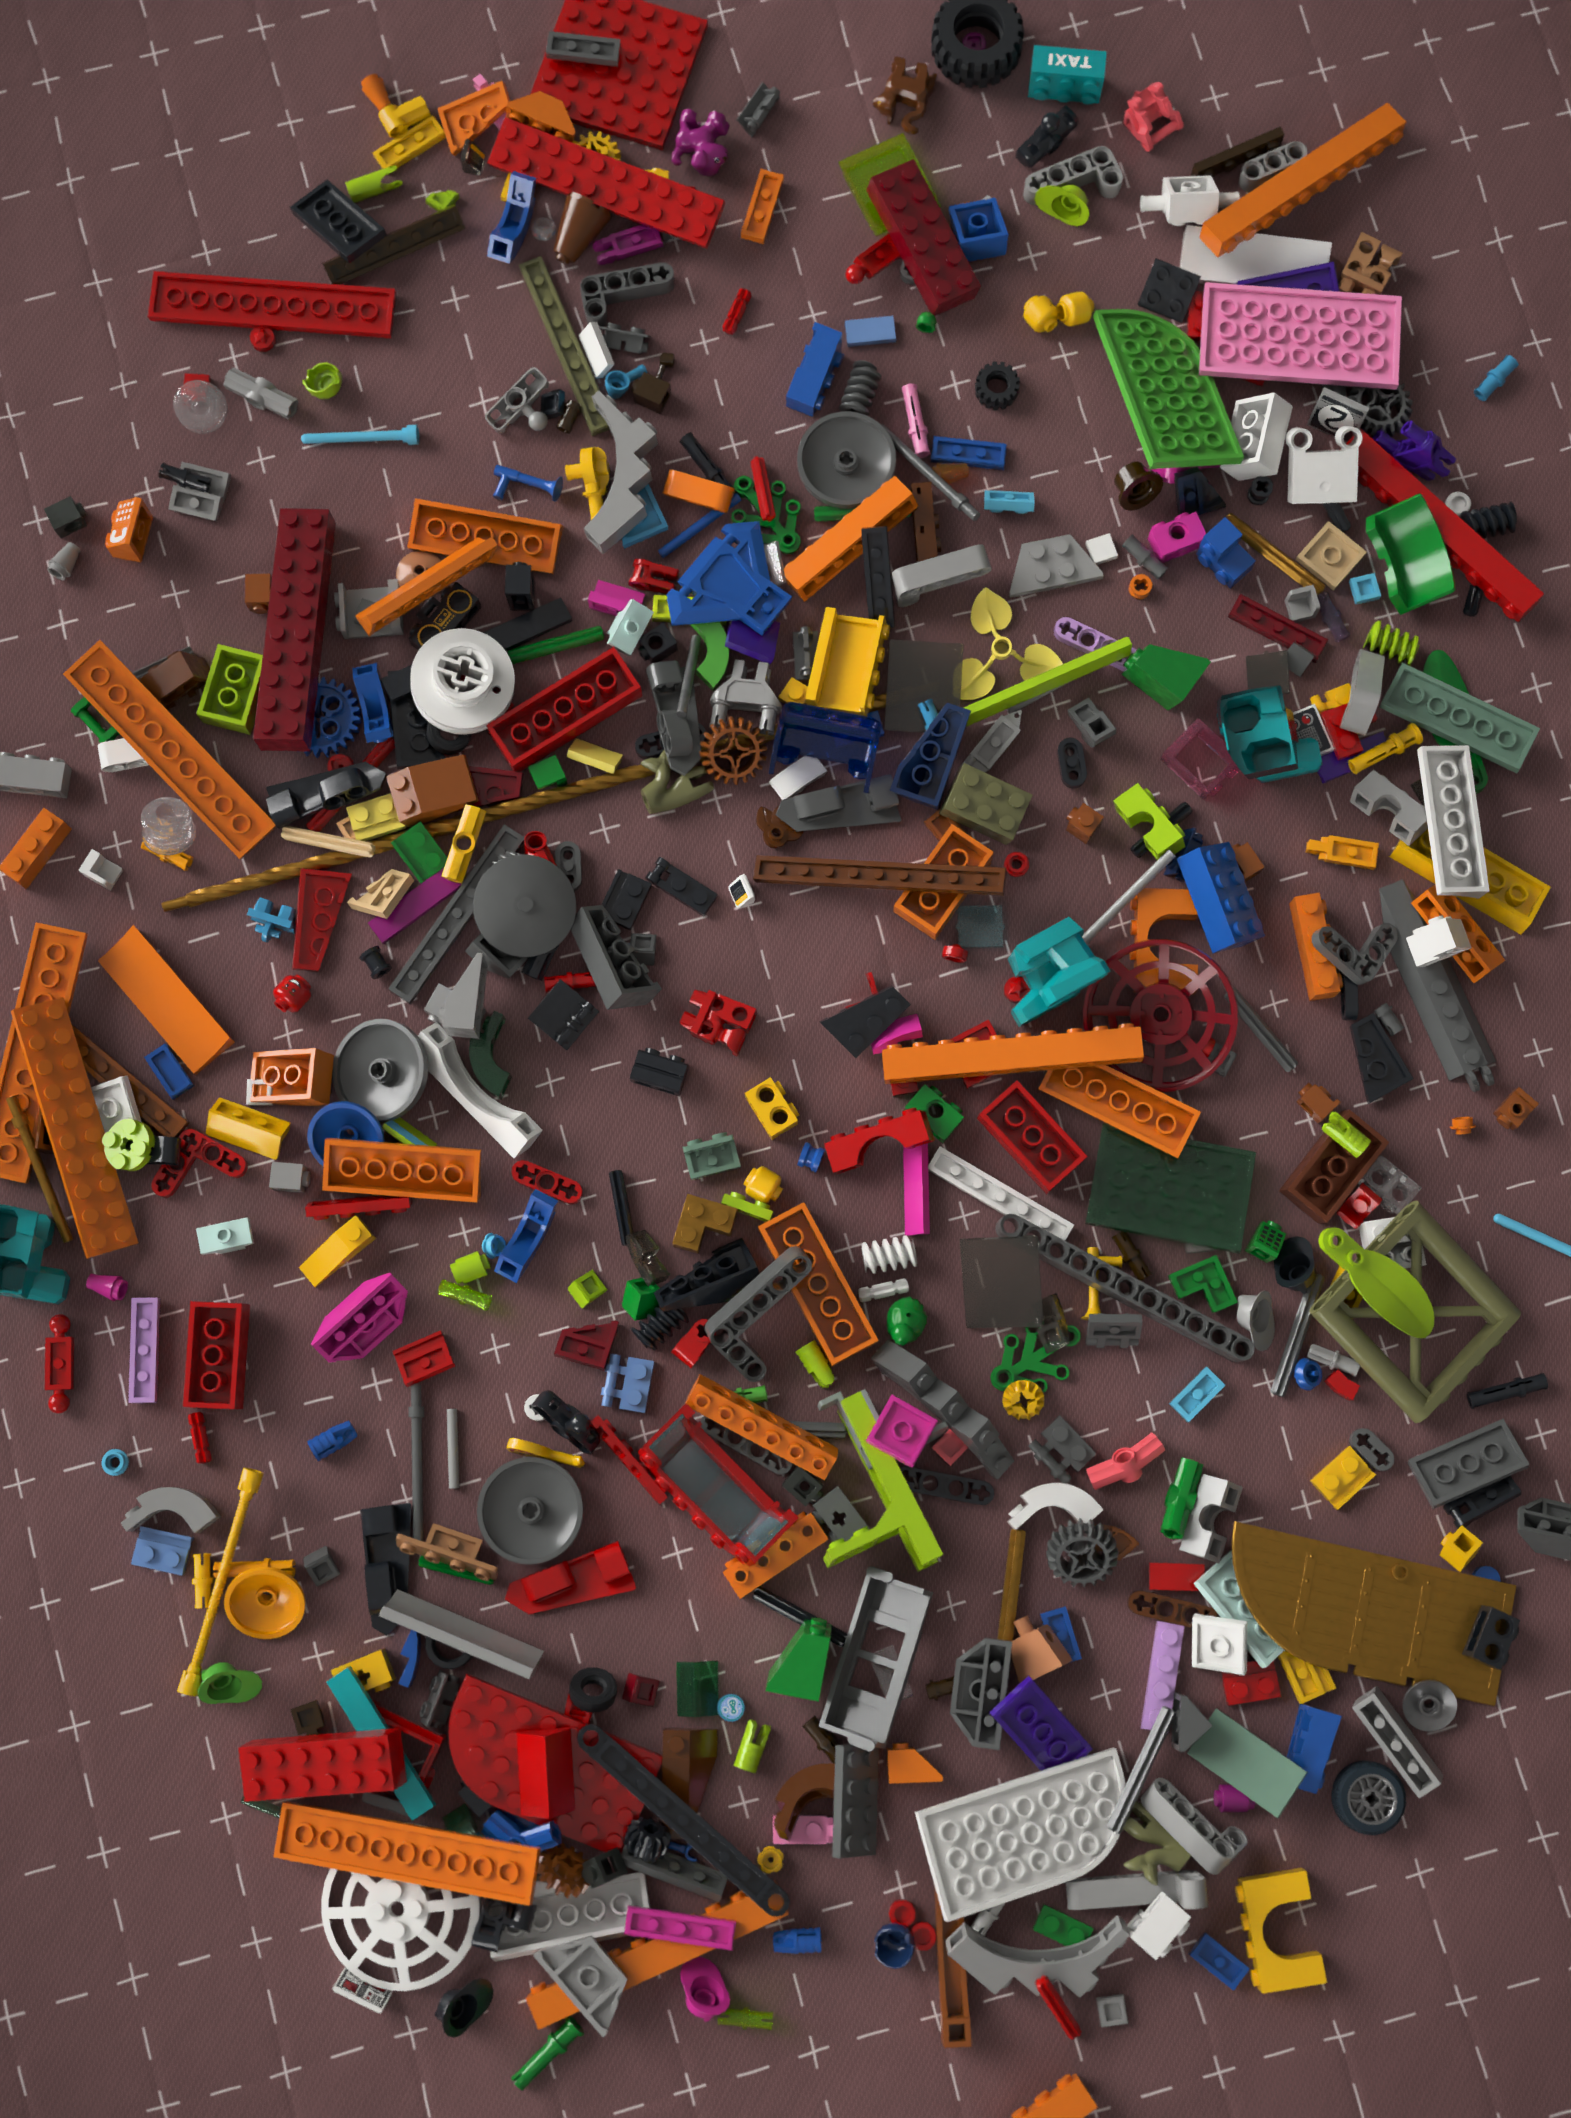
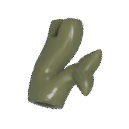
M665 750L662 751L659 758H648L641 762L642 766L656 773L654 780L641 789L642 799L649 814L676 809L699 799L715 789L713 782H707L694 788L691 783L692 780L708 774L706 766L693 767L685 776L680 775L672 786L667 789L670 779V766Z
M1136 1801L1132 1812L1143 1821V1824L1140 1825L1134 1819L1128 1817L1123 1829L1140 1841L1162 1848L1153 1849L1143 1855L1136 1856L1123 1865L1132 1871H1143L1146 1879L1151 1884L1157 1886V1865L1163 1864L1178 1873L1191 1855L1141 1803Z

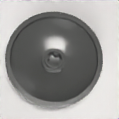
M836 412L820 418L808 428L798 447L797 467L803 485L813 497L832 507L857 508L865 498L870 497L883 483L889 481L895 472L896 453L890 435L880 423L861 413Z
M514 855L498 861L484 873L474 893L473 914L480 933L495 949L514 957H535L551 951L568 935L575 919L576 898L569 879L555 864L534 855Z
M373 1019L359 1024L344 1037L334 1057L332 1077L336 1094L340 1101L353 1102L365 1107L373 1113L379 1122L392 1121L403 1116L416 1105L427 1083L428 1058L422 1041L413 1030L396 1021Z
M538 1457L518 1458L503 1464L495 1470L485 1482L477 1504L478 1524L487 1544L503 1558L520 1564H539L552 1560L562 1554L577 1537L584 1513L582 1495L574 1478L557 1463Z

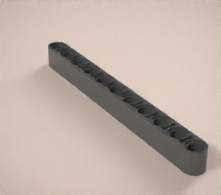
M1007 1214L996 1223V1233L1002 1240L1229 1361L1239 1363L1250 1359L1254 1355L1255 1347L1249 1338L1016 1214ZM1004 1221H1010L1014 1224V1233L1005 1231L1003 1227ZM1028 1233L1036 1235L1038 1239L1037 1245L1033 1246L1028 1243L1026 1238ZM1051 1245H1055L1060 1249L1061 1255L1059 1258L1051 1255ZM1077 1257L1083 1261L1084 1267L1082 1270H1077L1074 1267V1258ZM1097 1270L1105 1272L1107 1276L1105 1283L1100 1282L1096 1278ZM1121 1282L1128 1284L1130 1289L1128 1295L1121 1293L1119 1290ZM1144 1294L1152 1298L1153 1303L1151 1307L1144 1305L1142 1301ZM1168 1306L1172 1307L1175 1311L1176 1316L1174 1320L1169 1319L1165 1311ZM1190 1319L1197 1321L1199 1326L1197 1332L1190 1329ZM1214 1331L1221 1335L1222 1340L1220 1344H1216L1212 1340V1333ZM1237 1343L1244 1347L1243 1357L1235 1352Z

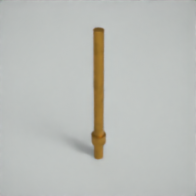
M16 1095L9 1097L6 1101L13 1116L11 1119L15 1129L18 1128L63 1243L73 1240V1236L40 1154L35 1149V1142L28 1127V1124H30L26 1114H23Z

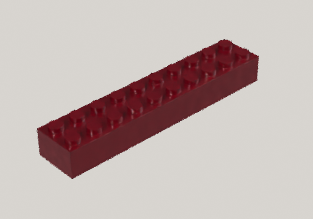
M280 508L253 739L261 751L311 752L336 522L329 509Z

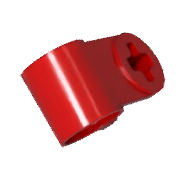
M708 1319L698 1320L671 1351L674 1356L691 1369L711 1343L708 1336L699 1337L700 1330L698 1327L700 1325L705 1326Z

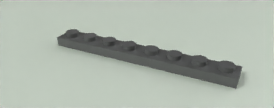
M505 824L388 988L389 991L411 1005L474 915V893L484 873L494 865L493 862L498 861L499 854L504 855L506 851L517 853L524 844L525 837Z

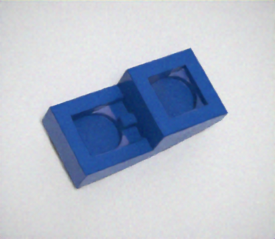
M413 1630L410 1631L400 1653L410 1658L398 1683L407 1688L411 1687L414 1682L421 1655V1634Z

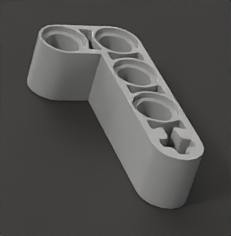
M1098 146L1030 174L1025 181L1023 197L1027 203L1036 205L1035 194L1041 187H1063L1066 185L1081 187L1095 182L1103 197L1114 198L1120 192L1123 174L1112 151L1106 146ZM1101 160V161H1103V162H1105V163H1104V164H1100V163H1098V162H1096V161ZM1076 169H1080V170H1082L1083 172H1082V173H1078V172H1076L1075 170H1076ZM1054 178H1058V179H1060L1061 181H1060V182H1056V181H1054L1053 179H1054ZM1106 181H1113L1115 184H1109Z
M975 545L894 570L891 574L892 589L898 606L906 607L916 603L919 600L920 594L983 576L989 573L992 568L984 545Z
M1363 649L1359 650L1353 668L1350 698L1341 721V729L1366 735L1381 696L1385 656Z
M1156 1778L1141 1796L1143 1807L1211 1874L1217 1875L1223 1871L1248 1843L1245 1833L1235 1826H1230L1220 1833L1164 1778Z

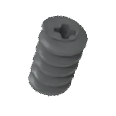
M864 360L854 362L850 378L847 381V387L844 390L845 395L842 396L841 404L839 405V409L842 412H857L866 416L869 415V410L866 407L872 406L870 399L875 398L873 390L878 389V383L875 381H880L882 377L876 371V366Z

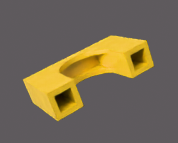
M1295 1868L1238 1878L1239 1886H1235L1238 1903L1242 1902L1244 1913L1240 1914L1243 1930L1248 1932L1249 1941L1245 1942L1248 1958L1253 1960L1254 1969L1250 1970L1253 1986H1257L1258 1990L1264 1994L1327 1983L1322 1955L1318 1951L1279 1955L1267 1947L1263 1937L1264 1920L1274 1907L1283 1903L1311 1899L1306 1870Z

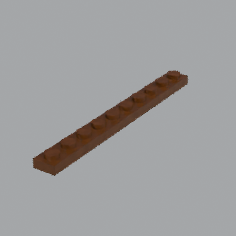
M756 855L753 880L756 883L1004 896L1007 870L1006 868Z

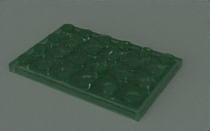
M1103 1123L1085 1224L1239 1254L1242 1247L1256 1152L1188 1139L1177 1159Z

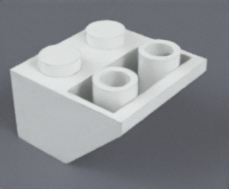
M1395 1217L1362 1223L1359 1226L1362 1247L1366 1249ZM1406 1235L1386 1255V1257L1392 1259L1404 1269L1411 1268V1241ZM1422 1245V1266H1425L1426 1260Z

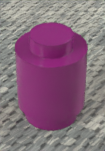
M1220 1784L1218 1790L1214 1791V1805L1219 1807L1220 1812H1248V1809H1254L1255 1807L1253 1800L1230 1784Z

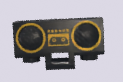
M457 582L452 587L447 586L444 589L440 601L433 596L430 597L416 614L422 623L415 624L410 630L409 640L411 645L419 651L423 644L433 636L446 630L465 628L481 609L479 598ZM436 607L437 609H436V610L431 614V616L428 618L427 616H428V615L433 611V609Z

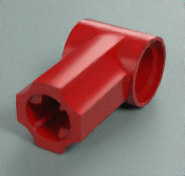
M540 831L529 832L524 838L525 855L538 856L556 865L547 845L546 836Z

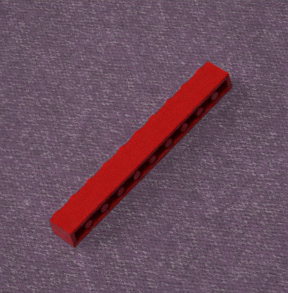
M1360 429L1363 439L1358 451L1359 483L1364 487L1368 486L1380 502L1386 503L1390 507L1412 496L1422 494L1439 527L1452 567L1462 571L1472 585H1477L1482 589L1486 598L1491 602H1496L1507 617L1520 622L1540 602L1544 593L1367 433ZM1354 436L1346 443V445L1350 444L1353 441Z

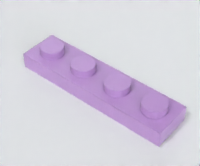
M132 1298L128 1403H157L160 1298Z
M1161 1621L1156 1622L1140 1727L1142 1729H1152L1163 1706L1172 1709L1184 1632L1183 1625Z

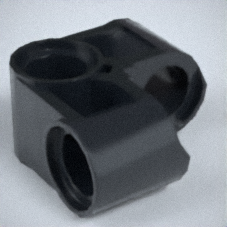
M492 1898L485 1899L479 1920L473 1932L471 1946L498 1953V1945L505 1927H512L530 1933L537 1905H524ZM494 1903H501L503 1905V1910L498 1916H491L489 1914V1909Z

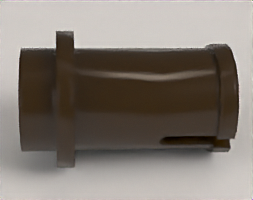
M572 400L564 403V415L560 417L556 428L570 434L577 415L581 414V405Z
M954 1676L935 1682L929 1680L930 1683L925 1684L929 1700L934 1699L938 1701V1697L952 1694Z

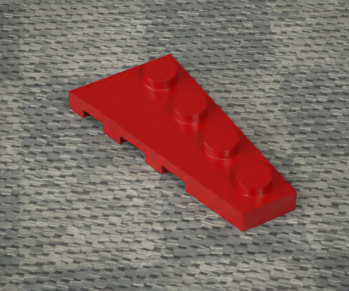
M301 868L292 970L319 971L352 874Z
M597 1415L590 1422L591 1426L600 1434L601 1439L653 1499L661 1505L668 1499V1496L665 1494L667 1490L663 1492L648 1474L650 1471L640 1459L637 1461L631 1454L634 1451L624 1439L620 1441L614 1434L616 1429L607 1419L603 1421Z

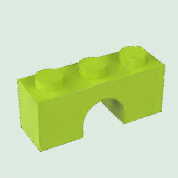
M1137 783L1113 800L1116 812L1130 828L1141 822H1150L1154 825L1152 830L1143 836L1146 848L1156 860L1168 849L1175 855L1185 847L1183 839L1185 833L1178 824L1173 825L1168 820L1170 816L1163 806L1158 808L1153 802L1155 798L1149 789L1145 788L1143 790Z

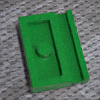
M421 821L391 842L420 883H423L445 867L447 856Z

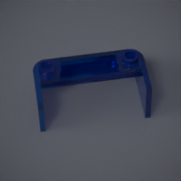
M796 702L786 703L783 705L774 738L769 774H774L777 761L782 764H791L798 760L799 755L848 764V772L854 778L866 779L863 793H868L882 724L877 719Z

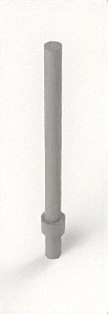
M1169 849L1084 933L1082 938L1088 947L1090 946L1088 943L1176 857Z

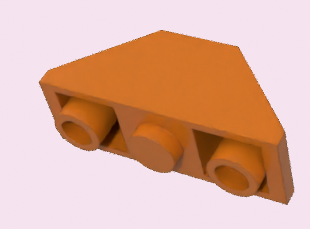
M539 91L507 103L506 118L569 142L575 141V129L563 101Z

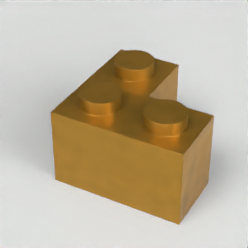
M687 1194L672 1243L673 1246L699 1254L705 1230L731 1237L738 1214L737 1208Z

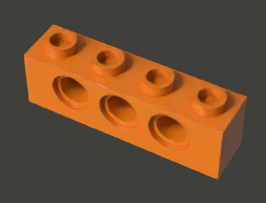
M1435 884L1411 902L1428 925V920L1441 915L1444 918L1451 916L1452 919H1461L1472 948L1453 955V958L1473 983L1506 961L1456 896L1437 895Z

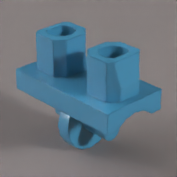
M259 898L254 909H248L247 916H250L252 921L265 924V926L257 924L255 927L256 932L262 933L261 940L268 943L271 937L279 939L281 931L274 930V928L295 934L296 925L294 921L296 910L282 905L277 917L270 914L274 903L267 899Z

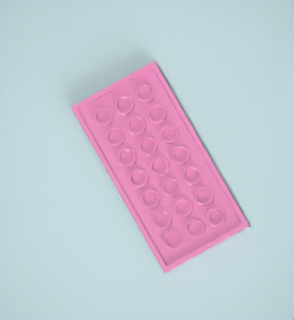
M1205 282L1199 375L1397 390L1399 384L1402 296Z

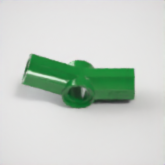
M1181 1457L1173 1484H1170L1164 1502L1166 1510L1160 1532L1165 1537L1173 1540L1183 1538L1189 1514H1191L1196 1501V1488L1204 1464Z

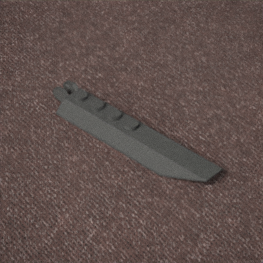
M1403 879L1380 888L1383 924H1392L1398 933L1397 941L1390 953L1449 1081L1464 1075L1470 1089L1476 1092L1480 1090L1476 1075L1472 1071L1479 1069L1486 1085H1493L1495 1083L1494 1078L1487 1065L1496 1062L1449 958L1426 967H1417L1406 938L1414 935L1413 930L1428 925L1411 904L1416 898Z

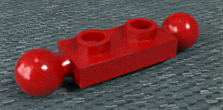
M889 234L855 258L853 261L855 264L850 265L845 273L849 283L859 284L865 276L870 280L901 257Z
M57 1314L51 1318L49 1328L54 1333V1337L45 1338V1390H54V1394L49 1398L48 1406L52 1412L57 1414L64 1413L69 1408L70 1400L65 1394V1390H74V1337H65V1333L70 1329L71 1323L69 1318L63 1314Z

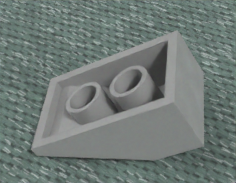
M483 953L475 955L446 999L445 1008H440L439 1023L442 1024V1028H444L448 1036L475 1039L480 1037L488 962Z

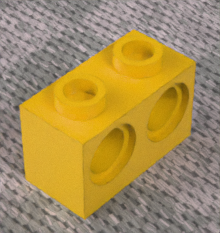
M770 1077L744 1093L746 1100L771 1140L798 1124L796 1117L799 1116V1113L792 1102L787 1104L783 1097L786 1092L779 1081L774 1083ZM763 1091H770L773 1093L774 1098L766 1103L761 1101L759 1096ZM778 1112H783L787 1115L788 1119L783 1124H777L774 1122L773 1116Z

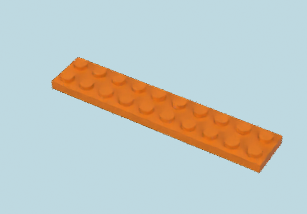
M101 640L94 644L63 673L74 687L240 860L276 828L273 820Z
M35 923L15 1009L63 997L69 1014L86 946L87 933ZM12 1018L0 1068V1178L28 1184L33 1166L18 1128L15 1129L11 1121L13 1116L6 1099L16 1095L23 1114L27 1115L30 1122L28 1127L34 1142H36L40 1106Z
M64 998L13 1009L11 1011L86 1259L138 1244L116 1168L109 1163L105 1155L102 1143L105 1132Z
M285 1801L282 1802L274 1858L518 1904L532 1905L541 1848Z

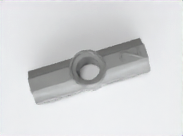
M234 367L228 370L225 375L224 387L244 397L252 406L260 410H265L266 408L288 420L296 413L299 403L298 399L278 390L274 384L265 378H254Z

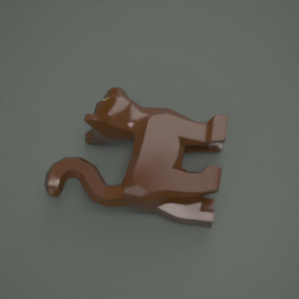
M895 56L891 67L892 74L887 79L885 90L873 99V106L878 109L880 114L887 117L889 125L892 123L896 112L897 102L915 108L916 111L905 115L901 124L905 132L915 135L919 132V129L912 126L911 122L922 118L925 114L928 98L933 93L937 81V73L928 75L927 64L918 62L915 68L917 76L915 78L905 76L906 59Z

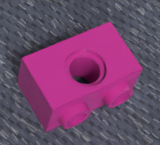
M1186 512L1178 515L1171 522L1166 523L1163 521L1155 524L1150 530L1148 541L1156 558L1165 563L1198 550L1206 532L1197 512L1191 514ZM1179 533L1182 539H1175L1171 534Z

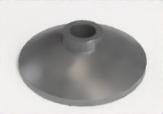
M1425 1680L1414 1684L1406 1692L1402 1708L1407 1721L1413 1727L1422 1731H1437L1446 1727L1453 1720L1457 1711V1701L1452 1690L1444 1683L1435 1680ZM1432 1699L1430 1704H1423L1425 1700Z

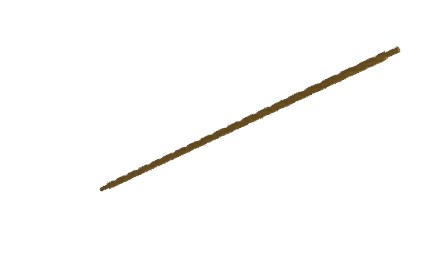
M935 681L914 688L909 686L902 690L875 696L874 706L868 710V713L879 711L885 707H893L915 700V697L938 691L937 683ZM825 711L800 717L790 722L779 723L775 725L773 735H768V731H766V735H763L766 740L761 744L773 739H781L799 734L809 729L827 726L831 722L854 717L855 715ZM746 734L736 736L739 743L747 744V746L753 745L751 738ZM727 739L716 742L714 748L724 745ZM733 743V746L727 752L731 753L738 749ZM641 764L618 769L614 774L608 772L602 776L576 781L564 787H556L527 797L499 803L482 809L487 812L483 824L512 814L537 809L547 804L575 798L585 793L614 787L623 782L649 777L656 773ZM462 814L424 826L432 837L457 831ZM406 831L367 842L375 845L374 855L394 849L391 842ZM340 851L324 853L297 863H289L262 873L247 875L230 880L224 884L212 885L189 892L183 897L162 902V908L164 912L185 906L191 908L208 901L219 900L243 891L299 877L301 868L320 870L348 863L358 858H364V856Z

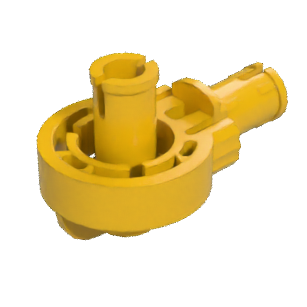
M599 447L581 449L580 463L565 465L568 481L583 478L586 492L582 494L585 498H588L591 520L603 505V496L607 493L606 486L610 478V468L606 453Z

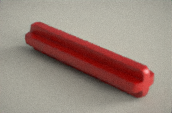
M756 456L750 461L760 514L763 521L767 520L770 522L776 517L766 464L763 457L759 458Z
M1045 1975L1036 1979L1035 1985L1068 2038L1074 2040L1076 2037H1080L1082 2033L1080 2026L1050 1979Z

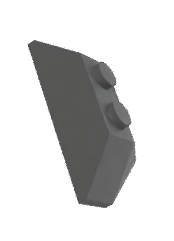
M1541 1497L1525 1506L1519 1507L1517 1510V1532L1533 1551L1571 1560V1504Z
M984 1638L956 1659L950 1714L974 1747L1000 1750L1003 1728L989 1712L1008 1693L1012 1641Z

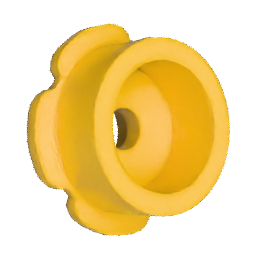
M767 1846L763 1849V1852L758 1854L757 1862L765 1873L778 1872L783 1867L782 1860L784 1855L780 1849H775L774 1846ZM772 1857L773 1862H769L768 1858Z

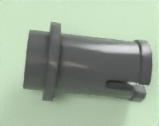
M1386 1002L1374 1010V1012L1389 1032V1035L1393 1036L1405 1027L1391 1010L1393 1008L1392 1005L1389 1006Z

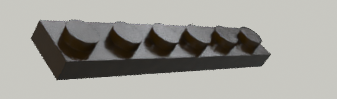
M454 204L388 233L385 238L350 264L340 255L322 264L331 284L340 285L466 228L457 206Z

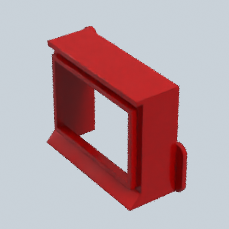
M372 1700L386 1724L394 1728H400L402 1732L432 1746L419 1773L420 1779L428 1790L436 1773L432 1767L447 1735L434 1733L381 1707V1703Z

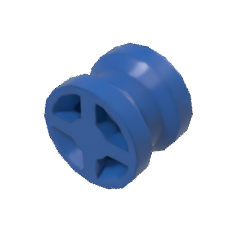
M806 1142L797 1166L801 1168L804 1166L809 1167L812 1172L817 1173L825 1149L821 1147L818 1149L814 1148L811 1143Z

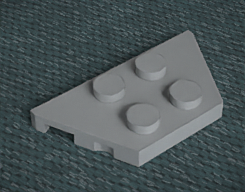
M1070 534L1024 543L1021 546L1009 597L1013 598L1101 580L1104 575Z
M592 1935L537 1951L533 1955L599 2034L604 2037L607 2034L628 1979L625 1973Z

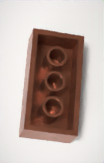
M1350 1109L1340 1111L1339 1115L1371 1140L1366 1150L1359 1157L1355 1158L1324 1132L1279 1190L1281 1194L1318 1224L1328 1223L1389 1144L1388 1140Z

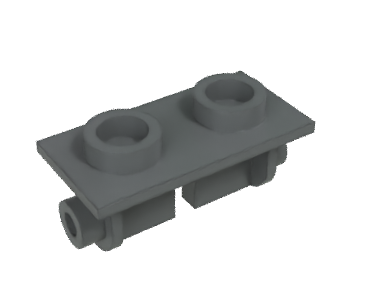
M764 82L760 84L736 119L751 137L761 127V123L776 101L780 99V91L775 87L769 89Z
M607 323V327L600 326V329L605 330L603 337L608 348L621 350L622 341H626L625 351L642 354V352L647 353L648 343L645 342V337L651 338V336L645 334V329L631 327L630 331L621 330L622 325Z
M801 627L800 632H793L796 680H810L818 644V631H810V627Z
M439 1670L437 1676L432 1678L429 1687L431 1691L428 1701L423 1703L420 1710V1721L425 1726L441 1729V1726L445 1725L451 1706L443 1704L444 1699L454 1701L460 1683H458L459 1677L451 1674L448 1677L446 1673Z

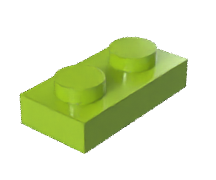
M731 1192V1195L725 1193L721 1204L737 1208L739 1213L764 1222L771 1220L773 1217V1211L769 1210L770 1205L760 1201H756L755 1204L747 1202L744 1195L736 1192Z

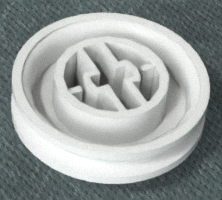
M466 628L446 630L430 638L417 652L411 667L412 697L421 715L440 730L460 735L484 731L487 729L486 725L505 714L511 704L515 684L512 662L504 648L487 634ZM461 675H466L464 681H459ZM499 687L501 691L495 694L492 689Z

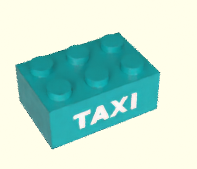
M1034 45L1028 97L1036 100L1052 99L1060 102H1082L1087 105L1099 104L1105 78L1107 51Z

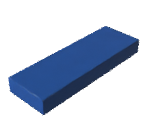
M934 436L931 462L1004 470L1007 444Z

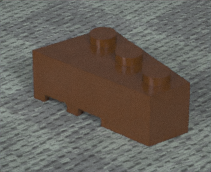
M175 651L167 657L166 661L151 667L146 675L138 679L168 710L176 706L175 700L187 694L190 698L197 695L195 690L206 684L210 667L205 658L183 651Z

